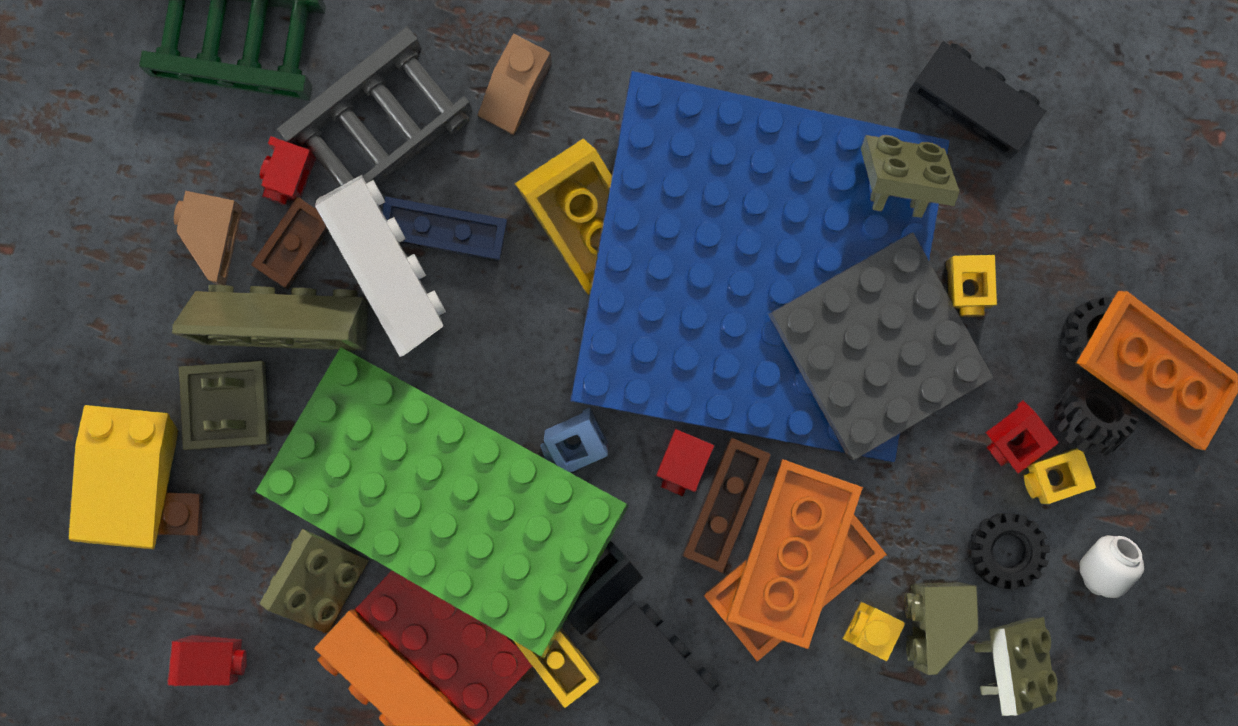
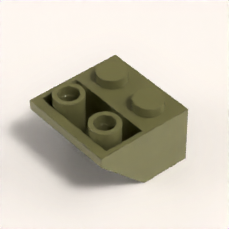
M961 582L911 584V593H905V616L907 619L912 618V635L906 637L908 661H914V668L927 675H937L978 631L977 586Z

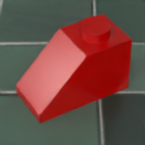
M191 635L172 641L168 685L215 686L231 685L237 682L238 675H244L247 661L246 650H241L242 639Z

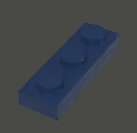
M385 196L382 213L386 220L394 217L406 238L400 243L501 261L508 225L507 219Z

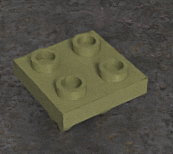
M865 135L861 152L872 189L870 200L874 202L873 210L882 211L889 195L911 199L910 208H914L913 217L922 218L929 202L955 206L960 191L944 148L930 142H921L920 144L904 142L890 135H882L880 137Z
M264 361L179 367L183 450L270 445L266 367Z
M302 528L297 539H294L291 544L292 548L277 574L272 577L271 584L259 604L270 612L327 634L369 560L352 550Z
M1044 617L1027 618L989 629L991 640L974 644L975 653L993 652L997 682L980 686L981 695H999L1002 716L1020 715L1057 701L1058 682L1056 674L1052 671L1049 653L1051 649V636L1045 627Z

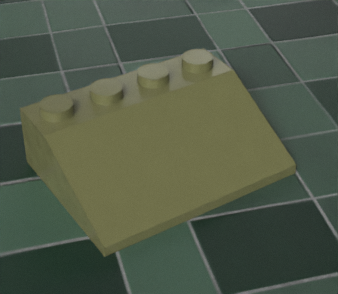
M208 285V292H194L173 323L172 334L201 345L339 350L342 347L349 351H366L369 302L363 297H358V291L335 289L333 290V296H316L317 290L311 288H291V295L275 294V288L251 286L250 293H234L233 286Z

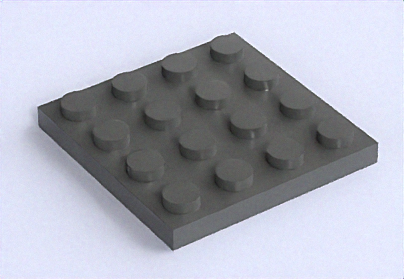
M913 232L768 314L849 460L859 458L993 378Z

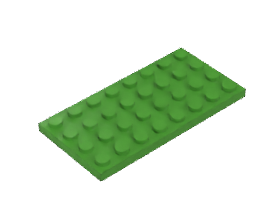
M340 347L256 490L262 496L541 657L546 656L629 507L625 502Z

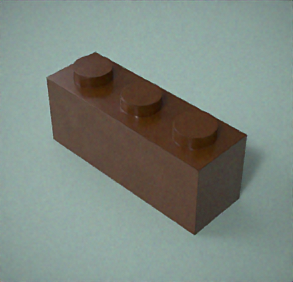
M734 438L728 440L681 554L682 556L723 573L770 459V453Z

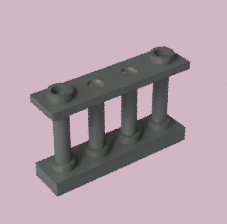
M406 26L278 127L277 130L287 142L297 146H307L340 187L354 178L320 137L322 134L320 129L331 120L335 122L340 121L376 165L363 178L366 183L374 180L378 187L444 133L449 131L450 134H453L460 130L469 121L470 118L467 115L472 112V108L465 96L452 104L417 61V52L422 48L417 37ZM397 68L399 71L404 70L440 114L422 130L385 86L386 80L384 78ZM364 94L373 96L408 140L390 155L385 152L352 111L354 109L353 103Z

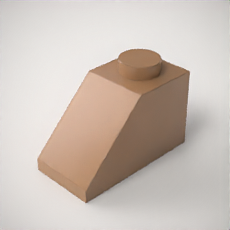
M513 33L493 71L478 112V117L514 135L552 66L551 53Z
M185 191L183 201H178L174 211V224L178 225L176 232L206 278L216 285H226L243 207L234 200Z

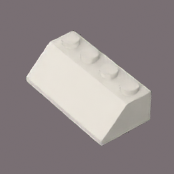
M361 175L318 198L315 207L398 355L401 357L443 327L440 315L444 314L446 310L436 292L433 290L427 294L420 279L425 277L426 274L415 254L407 257L403 251L400 242L406 238L394 217L386 220L379 205L385 203V200L374 180L366 183Z

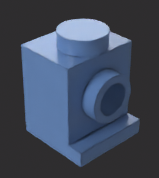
M590 407L583 410L581 414L545 430L544 443L541 444L545 459L570 473L608 456V442ZM574 435L580 438V442L575 445H571L565 440Z

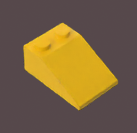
M583 138L514 184L585 292L589 295L612 175L597 150Z
M84 405L75 444L69 525L70 541L155 549L179 432L168 413Z

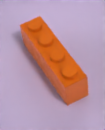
M355 609L348 611L314 648L321 655L317 659L318 662L334 676L340 673L351 683L348 690L357 700L364 705L371 702L382 713L379 719L385 726H475L457 706Z

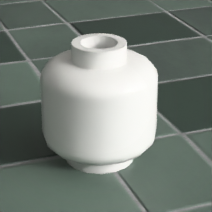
M1107 535L1099 538L1079 563L1080 573L1088 590L1096 595H1102L1107 598H1118L1125 595L1144 572L1140 548L1124 536Z

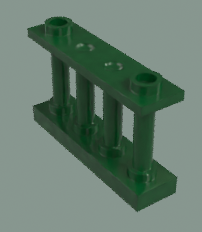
M169 0L161 47H157L156 52L143 50L141 52L139 67L152 77L310 101L312 83L306 75H302L303 71L299 69L308 12L325 14L326 5L323 0H237L250 2L251 9L242 59L237 60V65L222 63V59L218 57L228 0H210L202 52L197 54L196 59L182 57L181 52L178 51L186 0ZM268 5L292 9L283 65L278 66L277 71L262 69V64L258 63Z

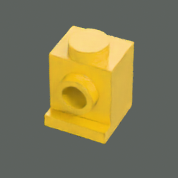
M995 255L952 256L945 261L948 274V296L953 303V307L959 309L960 317L985 316V309H990L997 305ZM965 281L971 282L975 286L974 295L968 296L963 292V283Z
M1077 448L1033 462L1028 466L1030 473L1024 475L1025 486L1032 499L1038 497L1041 504H1050L1096 488L1084 452ZM1051 470L1057 471L1060 477L1059 482L1054 486L1050 484L1047 476Z
M860 601L842 639L887 661L905 623Z

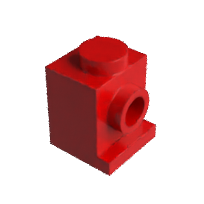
M270 136L268 145L274 152L272 156H266L260 169L259 178L263 180L261 186L264 188L262 197L272 202L286 205L287 200L295 201L297 197L302 198L316 157L309 149Z
M1024 400L1017 404L1018 408L985 432L992 441V443L986 446L1001 467L1008 462L1017 473H1020L1058 444V441L1037 413Z

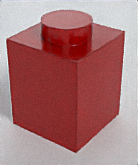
M675 429L655 477L663 479L660 487L682 497L686 490L695 492L714 445Z

